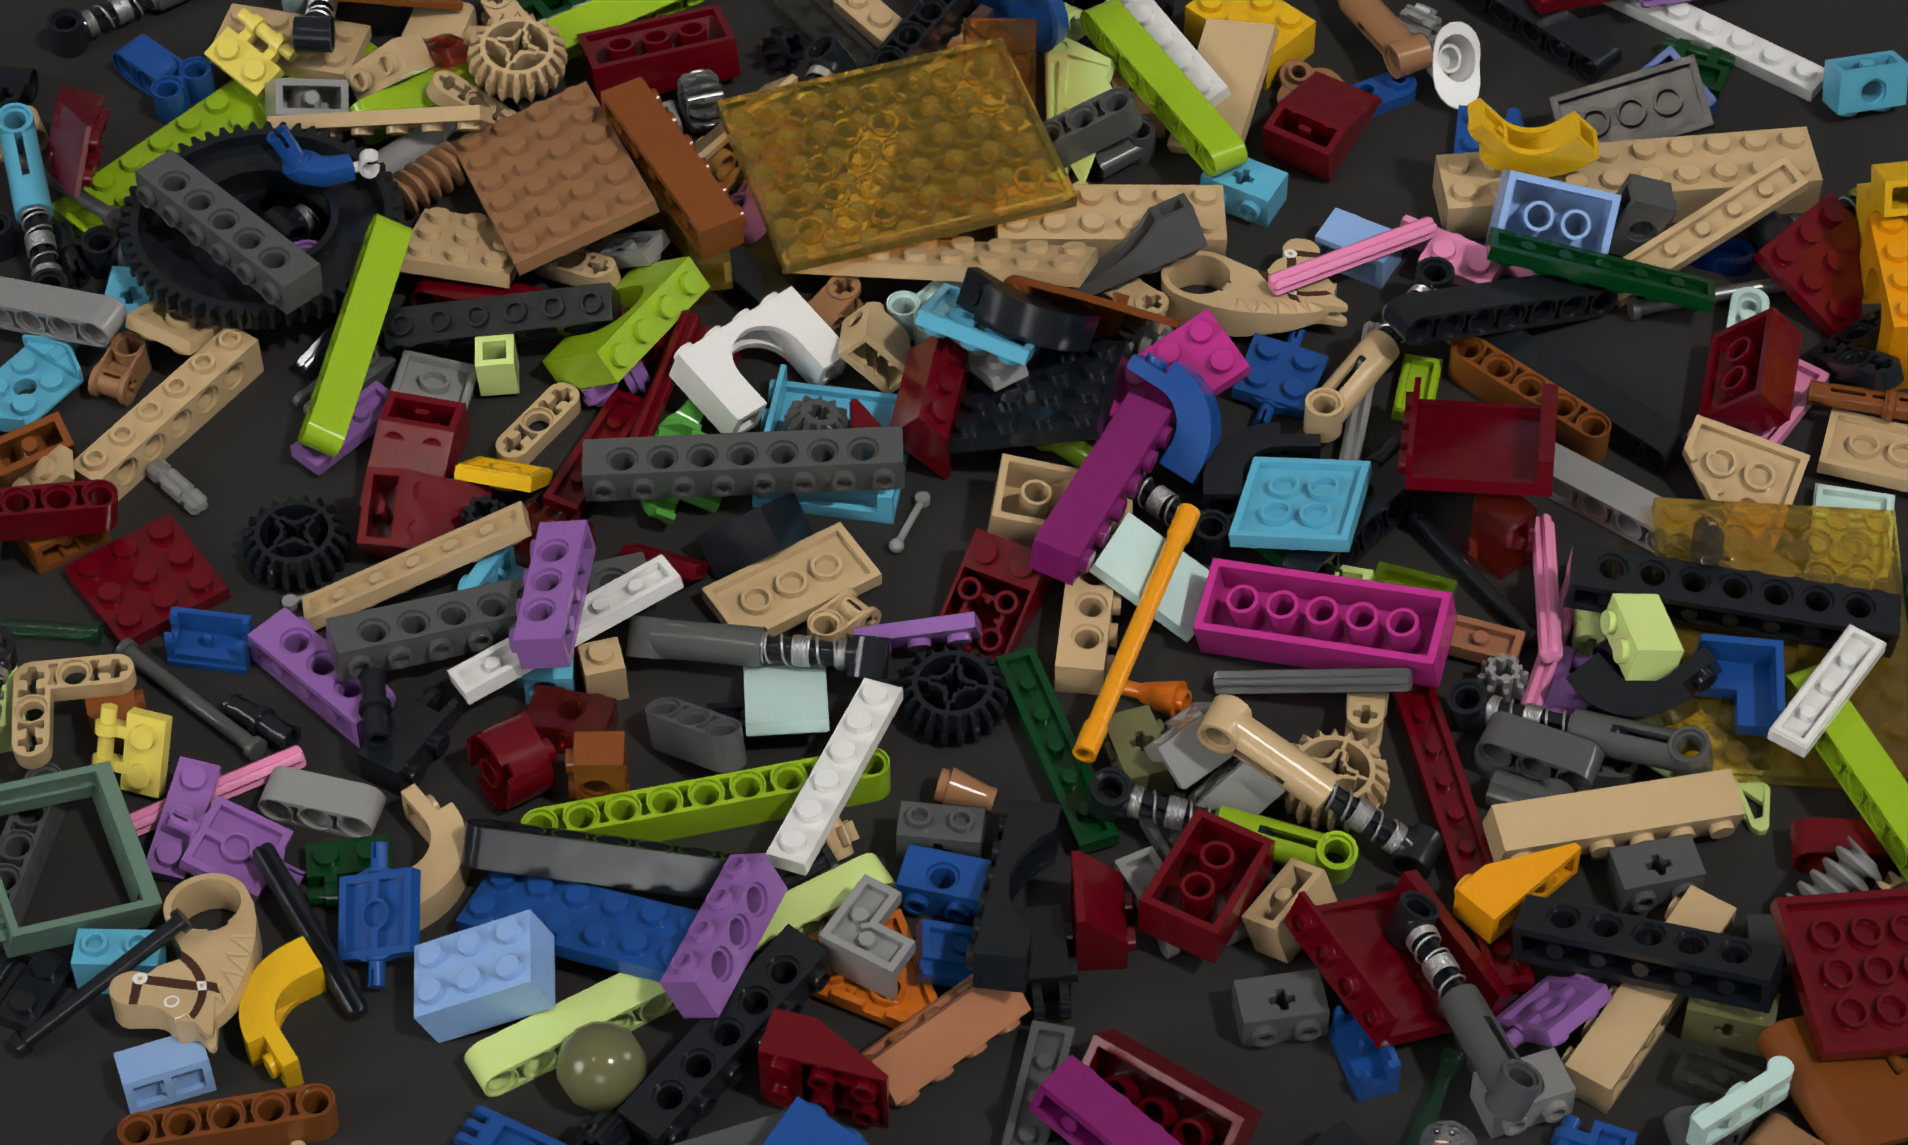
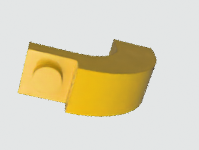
M1481 98L1468 104L1469 122H1467V129L1471 137L1476 142H1479L1480 160L1498 171L1512 170L1539 177H1554L1576 171L1599 159L1597 131L1576 111L1549 125L1527 128L1507 122Z
M303 936L276 949L259 963L251 973L247 987L239 1002L240 1028L251 1065L254 1068L264 1063L272 1079L280 1077L286 1088L300 1086L304 1084L299 1059L281 1032L282 1024L295 1007L327 991L323 967Z

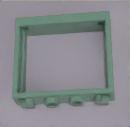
M110 761L0 784V816L92 797L131 902L18 927L0 876V943L3 944L7 958L75 943L77 928L139 929L157 925L163 903Z

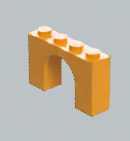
M1868 213L1859 254L1862 304H1881V327L1876 351L1899 358L1904 381L1896 386L1897 390L1908 389V215L1883 217L1881 213Z

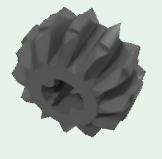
M696 69L681 75L677 82L678 90L676 93L678 96V106L681 111L680 116L684 119V125L692 133L700 131L701 133L710 132L725 117L726 111L725 96L723 95L722 85L719 83L718 76L711 69Z
M805 395L802 401L792 402L787 415L784 416L782 428H784L783 431L850 428V420L847 418V409L836 407V400L827 402L822 399L821 395L818 399H812Z

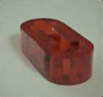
M446 33L424 41L437 68H450L467 61L465 42L458 36Z

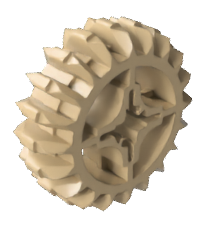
M518 11L514 17L509 18L502 13L499 21L489 17L486 26L478 25L476 35H472L469 41L467 62L469 63L471 78H475L478 88H485L488 97L498 93L501 102L507 97H512L517 104L520 98L526 97L532 103L535 94L546 97L548 88L556 89L559 80L563 79L565 74L567 52H565L563 37L559 36L557 27H549L546 18L536 21L533 13L527 18L521 17Z
M1334 728L1330 735H1324L1318 729L1313 739L1303 734L1299 744L1291 743L1338 774V786L1344 790L1351 788L1353 796L1356 798L1363 796L1373 805H1376V810L1384 807L1390 785V778H1388L1387 774L1388 766L1386 760L1381 759L1379 748H1369L1367 738L1355 741L1352 731L1346 736H1339L1336 728ZM1287 791L1279 796V801L1285 803L1286 813H1296L1298 825L1310 821L1313 830H1316L1320 825L1326 826L1329 832L1334 831L1335 827H1342L1347 834L1351 829L1344 825V820L1340 822L1341 816L1330 809L1325 811L1326 806L1324 805L1315 810Z

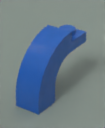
M1149 352L1147 356L1133 354L1126 368L1162 390L1171 400L1176 412V432L1160 464L1192 484L1203 483L1205 465L1212 452L1220 444L1222 431L1219 407L1211 388L1201 374L1185 361H1174L1168 370L1167 367L1170 363L1152 352Z

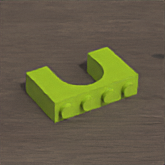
M690 256L655 262L650 266L633 267L615 287L621 295L623 307L631 309L602 329L587 334L565 337L542 362L557 383H570L578 389L619 383L678 321L681 312L688 310L707 291L710 285Z

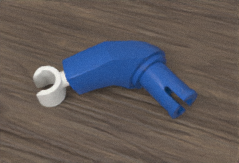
M286 125L275 128L283 141L278 136L276 137L273 131L266 137L268 143L272 145L283 161L282 172L296 183L327 187L355 181V173L358 172L363 177L371 179L376 177L380 171V164H366L378 160V152L375 149H364L359 154V161L353 162L349 154L322 156L314 151L302 149Z

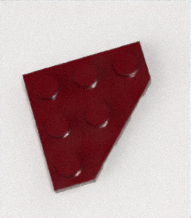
M1830 192L1760 249L1753 257L1761 268L1828 337L1836 334L1863 315L1857 219Z

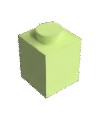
M514 334L475 337V370L481 396L520 393L519 359Z

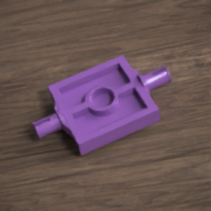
M219 795L215 798L209 811L202 815L198 821L175 809L167 826H171L190 836L189 845L180 860L179 869L194 876L206 873L230 875L245 885L255 905L267 882L253 860L252 851L256 847L269 842L274 845L280 857L284 860L285 850L294 831ZM284 862L299 887L306 871Z
M1579 973L1568 977L1548 975L1496 1016V1019L1514 1048L1526 1042L1554 1047L1564 1043L1569 1038V1034L1583 1022L1595 1018L1599 1013L1598 1010L1612 1000L1606 984L1597 983L1601 978Z

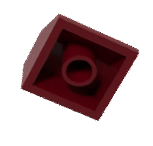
M1080 850L1071 851L1070 903L1074 956L1077 958L1078 971L1127 969L1128 952L1136 951L1135 926L1126 925V916H1133L1132 891H1124L1122 873Z

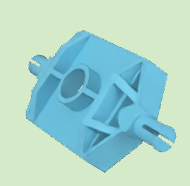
M24 334L22 336L24 348L0 367V431L11 432L41 419L84 382L81 367L75 354V350L81 344L37 335ZM25 389L35 390L32 394L18 395L19 392Z

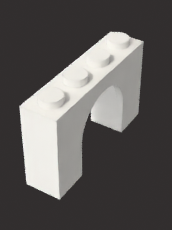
M791 286L779 294L777 292L770 293L762 300L759 306L752 310L748 308L743 309L727 325L723 327L717 325L711 328L704 335L703 339L694 344L688 342L681 346L674 354L673 358L675 361L669 376L720 433H744L758 425L767 402L740 374L734 364L733 354L746 348L771 350L785 358L807 383L824 385L842 374L847 362L838 356L840 340L838 335Z

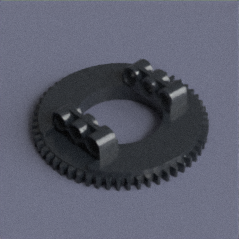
M266 121L262 129H258L255 122H250L248 130H243L239 124H236L232 133H229L222 127L219 129V136H214L208 131L205 132L206 140L204 141L192 137V146H187L183 143L177 144L179 153L176 154L259 216H263L270 208L281 205L283 198H285V192L296 194L312 201L328 216L330 223L327 231L313 247L305 251L321 265L323 293L288 315L277 306L267 303L262 295L250 285H244L236 274L227 267L218 265L209 253L200 246H194L187 236L177 228L168 226L163 218L151 208H145L137 198V186H130V196L124 198L125 207H121L122 218H119V237L125 265L129 267L131 277H136L137 285L145 287L147 295L154 294L156 303L164 302L167 310L174 309L179 312V316L183 317L186 315L193 318L195 322L202 321L210 326L217 325L223 328H237L239 330L264 329L269 335H280L292 326L295 319H299L304 324L307 323V320L321 319L325 310L336 313V305L342 306L366 231L376 213L405 225L402 193L398 190L397 181H393L392 172H386L385 163L381 162L378 163L380 164L378 175L371 179L363 177L358 172L355 173V181L327 187L296 183L282 172L283 161L266 139L267 135L273 131L276 137L278 136L283 141L276 129L272 127L270 121ZM281 122L279 126L286 125V122ZM296 123L292 129H289L302 149L314 151L322 156L349 154L352 161L355 162L359 161V154L364 149H367L365 146L356 149V141L353 139L344 143L342 134L331 138L330 130L328 129L320 134H316V126L313 125L306 131L301 130V123ZM375 161V162H368V163H366V164H368V165L377 164V161Z

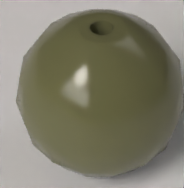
M592 1021L576 1028L563 1041L556 1057V1077L575 1105L591 1112H600L601 1110L611 1112L620 1108L646 1078L647 1057L642 1047L628 1028L611 1021Z

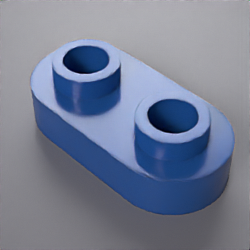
M1386 72L1352 86L1382 98V103L1372 116L1375 117L1410 104L1416 97L1417 81L1412 74L1395 79L1389 72Z

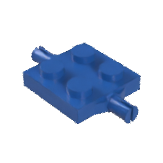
M1300 328L1297 337V329L1290 331L1286 342L1258 333L1254 334L1245 356V360L1250 365L1252 373L1235 383L1231 393V398L1249 403L1258 409L1256 417L1252 422L1253 426L1261 424L1262 419V424L1270 423L1273 415H1286L1304 421L1305 398L1309 392L1318 388L1329 356L1301 347L1306 336V331L1303 328Z
M387 842L370 843V868L356 875L339 877L338 955L343 963L346 964L369 963L367 988L370 989L386 988V963L397 957L414 955V946L420 944L421 870L414 867L388 868L389 844Z

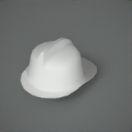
M1461 21L1450 22L1443 26L1436 37L1429 42L1433 52L1432 66L1427 68L1426 71L1433 78L1434 86L1440 99L1447 106L1458 110L1459 105L1468 106L1479 95L1480 42L1476 32L1469 25Z

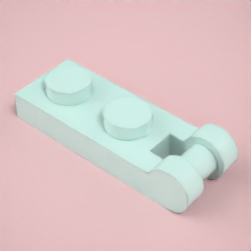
M1784 1056L1772 1057L1768 1061L1764 1073L1747 1083L1744 1081L1736 1083L1727 1091L1723 1098L1715 1103L1710 1104L1707 1102L1699 1106L1690 1116L1686 1142L1689 1145H1712L1787 1098L1790 1081L1794 1072L1792 1061Z

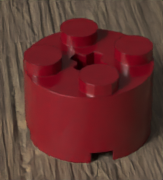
M522 711L467 739L466 752L470 767L478 764L482 777L476 779L485 797L497 809L503 810L507 808L508 810L556 787V779L551 763L557 759L555 748L548 738H540L526 712Z

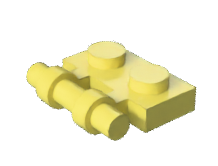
M243 8L236 16V19L244 25L241 33L237 34L228 26L204 54L207 59L261 101L265 97V83L274 78H282L285 74L276 63L282 56L289 62H293L297 59L299 53H295L294 46L291 45L292 41L282 32L276 33L267 25V20L260 14H253L246 8ZM258 37L268 44V48L263 54L252 46Z
M103 703L101 705L100 717L95 720L94 733L98 736L97 752L92 755L91 765L110 761L113 771L121 774V790L159 799L165 794L173 716L133 707L127 712V719L125 721L117 719L118 706L116 704ZM115 737L125 739L123 755L114 753Z

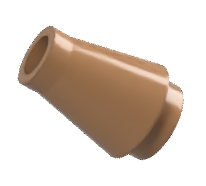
M955 767L953 771L942 768L933 800L942 802L943 805L985 808L987 812L991 813L998 788L991 787Z

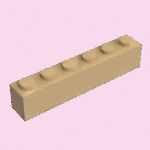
M1729 768L1491 805L1482 825L1493 862L1575 842L1582 847L1581 855L1591 854L1592 857L1599 858L1607 856L1608 850L1611 848L1689 833L1692 839L1708 835L1712 839L1724 838L1735 832L1746 812L1732 769Z
M1690 885L1682 898L1674 897L1667 908L1664 919H1666L1665 922L1730 935L1737 908ZM1622 983L1619 987L1613 985L1609 989L1612 1000L1602 1007L1603 1011L1598 1018L1595 1017L1586 1022L1580 1035L1582 1041L1577 1048L1570 1046L1561 1059L1576 1088L1575 1098L1607 1114L1688 996Z

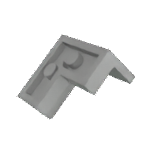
M1212 702L1192 703L1163 723L1166 732L1143 747L1152 762H1164L1180 789H1187L1234 756L1231 753L1220 754L1206 748L1197 738V730Z
M1233 756L1218 766L1216 772L1188 795V801L1192 800L1193 805L1202 808L1209 805L1213 811H1216L1217 808L1220 809L1221 804L1260 814L1286 790Z
M864 874L818 935L819 945L828 950L832 971L893 1001L898 994V975L916 952V941L884 926L901 904V892Z

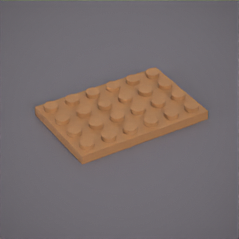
M587 82L568 87L555 96L544 101L535 102L522 111L502 117L479 131L469 132L460 139L451 142L459 153L458 159L519 275H523L660 212L653 195L615 130L604 119L602 108Z

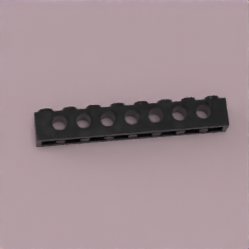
M1573 544L1566 567L1563 607L1602 613L1607 609L1613 593L1659 594L1667 614L1674 625L1764 639L1784 640V642L1827 649L1833 647L1851 624L1886 642L1885 652L1881 656L1885 658L1892 657L1900 636L1902 595L1887 593L1883 590H1867L1847 587L1839 583L1828 584L1804 580L1800 577L1764 574L1756 570L1745 571L1726 568L1717 564L1687 562L1672 557L1662 558L1642 555L1634 551L1623 552L1604 549L1595 545Z

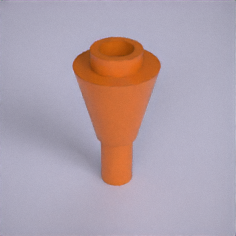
M1127 680L1121 694L1139 699L1143 704L1149 705L1152 709L1169 718L1191 705L1192 693L1188 690L1187 683L1184 680L1143 683Z

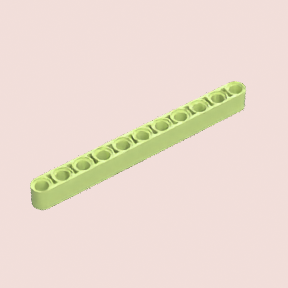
M866 853L788 890L745 970L787 924H790L806 936L821 932L864 874L896 889V882L875 854ZM620 972L556 1003L553 1009L536 1013L480 1040L468 1049L464 1061L485 1095L497 1097L556 1069V1057L563 1041L580 1026L592 1021H611L633 1031L677 1008L659 982Z

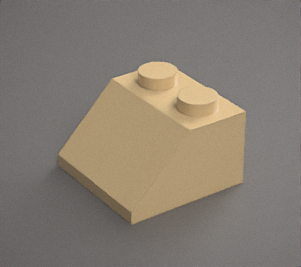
M1003 453L995 484L987 532L1032 548L1036 534L1079 468Z

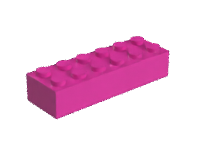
M1213 558L1193 630L1200 652L1310 669L1408 667L1412 670L1413 684L1439 688L1457 620V612L1452 592Z

